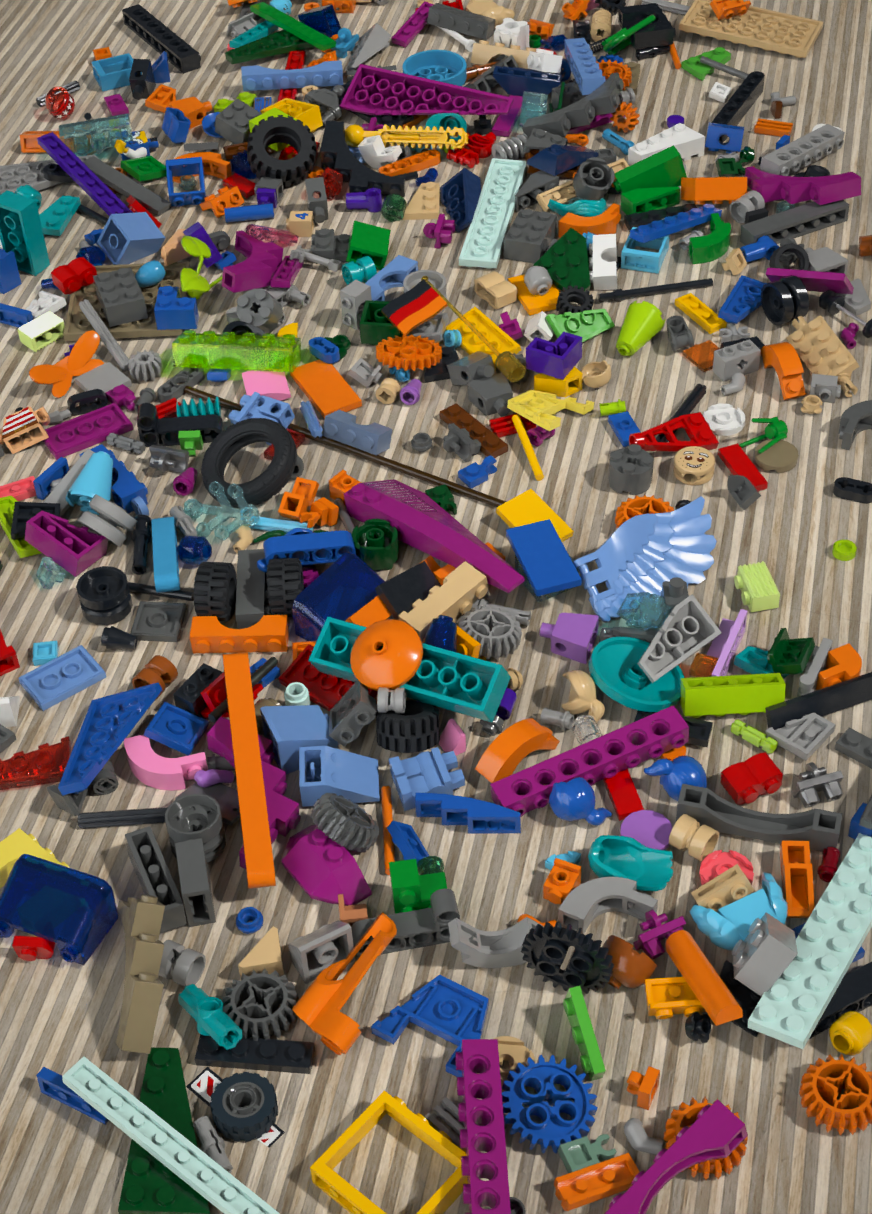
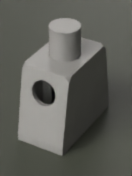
M809 247L805 249L810 262L808 271L847 274L848 260L830 248L823 247L813 250Z

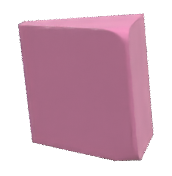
M450 719L440 736L438 744L445 753L454 751L455 755H459L466 751V736L456 721Z

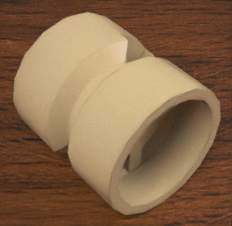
M683 814L673 826L669 836V844L678 850L686 851L688 849V854L691 857L702 862L715 849L719 832L706 824L700 826L696 819Z

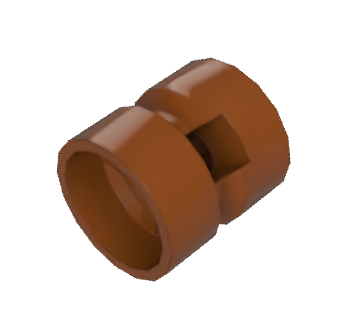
M155 655L145 665V668L132 679V684L134 688H139L159 682L162 691L155 699L157 700L165 691V688L170 686L178 677V672L170 660L163 656Z

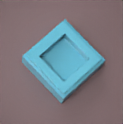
M57 641L33 643L34 666L44 665L58 657L59 646Z

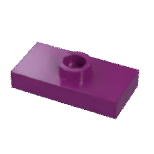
M120 94L104 97V102L113 118L129 114V110Z

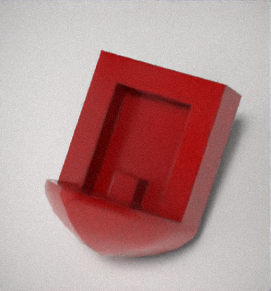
M49 922L46 925L42 937L14 936L12 947L18 957L26 961L50 959L53 956L56 943L53 924Z

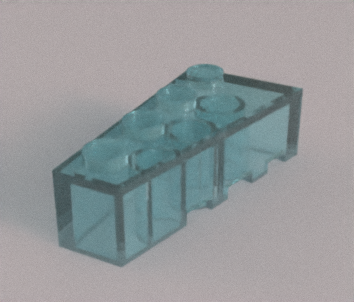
M129 113L59 125L60 140L77 157L103 153L107 148H114L117 139L125 143L133 140Z

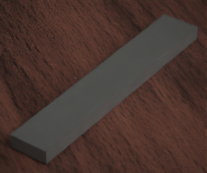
M95 156L83 162L103 183L126 197L131 195L144 208L155 215L160 216L171 208L170 202Z

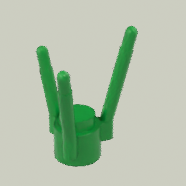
M778 417L752 418L751 421L753 423H769L765 428V434L743 442L739 446L742 448L766 438L773 439L758 451L761 454L780 440L787 438V425L784 421L779 420Z

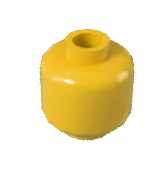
M855 1011L843 1013L829 1029V1037L833 1047L845 1055L854 1056L859 1054L872 1041V1025L864 1015Z

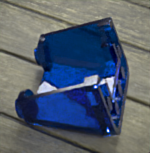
M351 552L344 553L294 600L292 611L295 634L306 641L317 642L327 617L346 621L378 596L375 588L385 581L360 557Z
M22 854L14 863L0 894V938H9L15 928L57 943L60 956L70 963L75 962L85 965L119 918L112 887L105 880L29 854Z

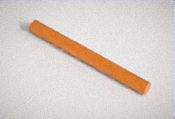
M383 786L381 788L384 863L385 874L390 875L389 862H395L394 843L387 829L393 821L391 788Z

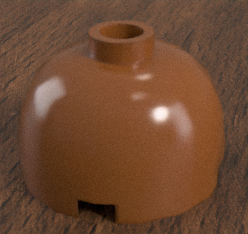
M609 936L602 946L609 949L608 955L613 956L612 963L614 967L608 984L618 990L621 986L632 989L644 985L645 979H650L657 967L655 962L645 953L641 952L639 954L632 949L634 947L632 944L617 936Z

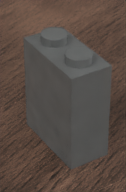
M202 838L175 843L181 893L189 927L215 923L216 917L209 869Z

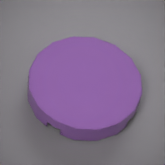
M640 810L625 817L621 824L620 836L631 837L646 847L666 851V848L671 846L669 844V836L673 827L663 814L651 810Z

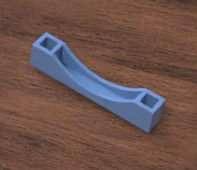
M325 61L312 67L294 70L270 69L259 65L241 66L243 91L303 88L309 85L317 87L343 85L342 61Z

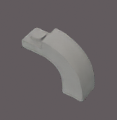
M622 877L596 878L579 885L567 895L558 909V922L564 928L571 924L572 930L575 931L578 928H582V934H585L590 923L597 916L606 912H622L646 921V912L654 910L657 914L658 900L646 893L637 892V881Z
M526 917L504 930L482 931L455 918L448 923L449 939L451 946L461 951L462 962L480 968L517 966L528 962L522 959L524 956L521 953L522 944L531 928L535 929L539 923Z

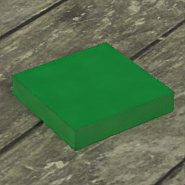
M152 156L121 161L120 168L139 182L167 177L166 166Z

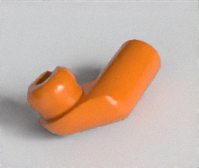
M582 133L567 134L564 137L568 140V143H575L581 147L589 143L588 136Z

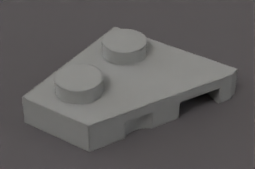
M859 278L850 282L854 287L853 294L835 293L836 296H842L845 299L843 308L856 316L871 309V301Z

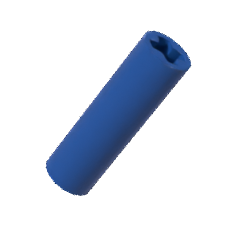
M273 203L224 208L226 223L274 218Z

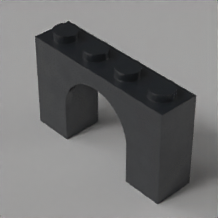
M657 3L619 7L618 23L622 29L631 28L650 15H655L656 17L654 22L631 35L630 42L634 49L673 44L676 30L672 27L671 22L668 21Z

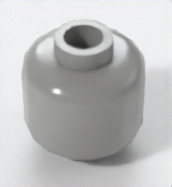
M532 266L524 276V282L529 292L533 295H545L552 286V279L544 267Z

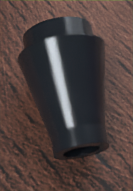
M113 626L110 628L105 627L101 637V646H106V649L135 650L138 642V636Z

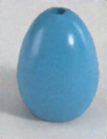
M153 260L141 266L135 274V278L139 287H150L162 281L166 272L159 261Z

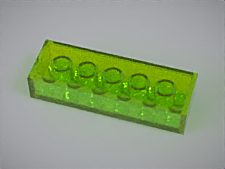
M186 330L172 342L173 367L294 372L301 362V338H296L292 334L275 337V334L270 333L263 334V336H255L254 333L235 335L234 332L215 334L214 331L196 333L194 330Z

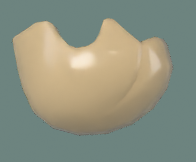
M605 360L602 362H590L582 367V382L588 387H603L611 379V367Z

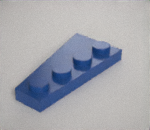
M741 275L721 307L718 318L724 319V321L737 324L762 305L761 289L767 283Z

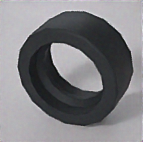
M797 244L783 245L776 249L770 257V268H780L779 260L781 255L785 252H793L799 259L798 270L808 271L809 268L808 254L804 248Z

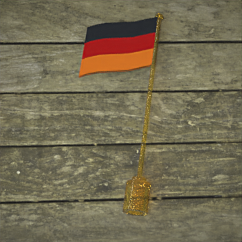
M423 276L421 282L411 290L390 301L381 309L386 318L406 337L414 328L433 318L448 306L497 356L495 366L510 382L521 380L526 373L525 366L511 352L505 351L500 354L428 281L427 276Z

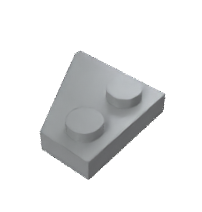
M811 713L803 716L801 719L788 721L785 723V727L774 730L772 727L768 728L765 734L766 738L770 736L777 740V745L807 761L835 731V724L816 713Z

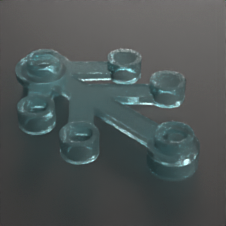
M214 481L209 485V492L216 496L221 507L205 505L197 499H189L184 503V511L191 518H198L202 514L216 515L207 524L201 522L197 525V534L204 538L208 537L211 531L215 529V536L220 540H226L232 532L242 525L254 526L260 519L258 508L247 503L243 496V489L237 484H231L227 489V493L236 500L240 509L232 508L224 493V486L218 481ZM230 518H236L226 527L221 525Z

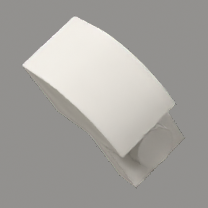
M380 135L366 137L358 145L364 161L375 169L395 162L402 153L400 145L385 148Z

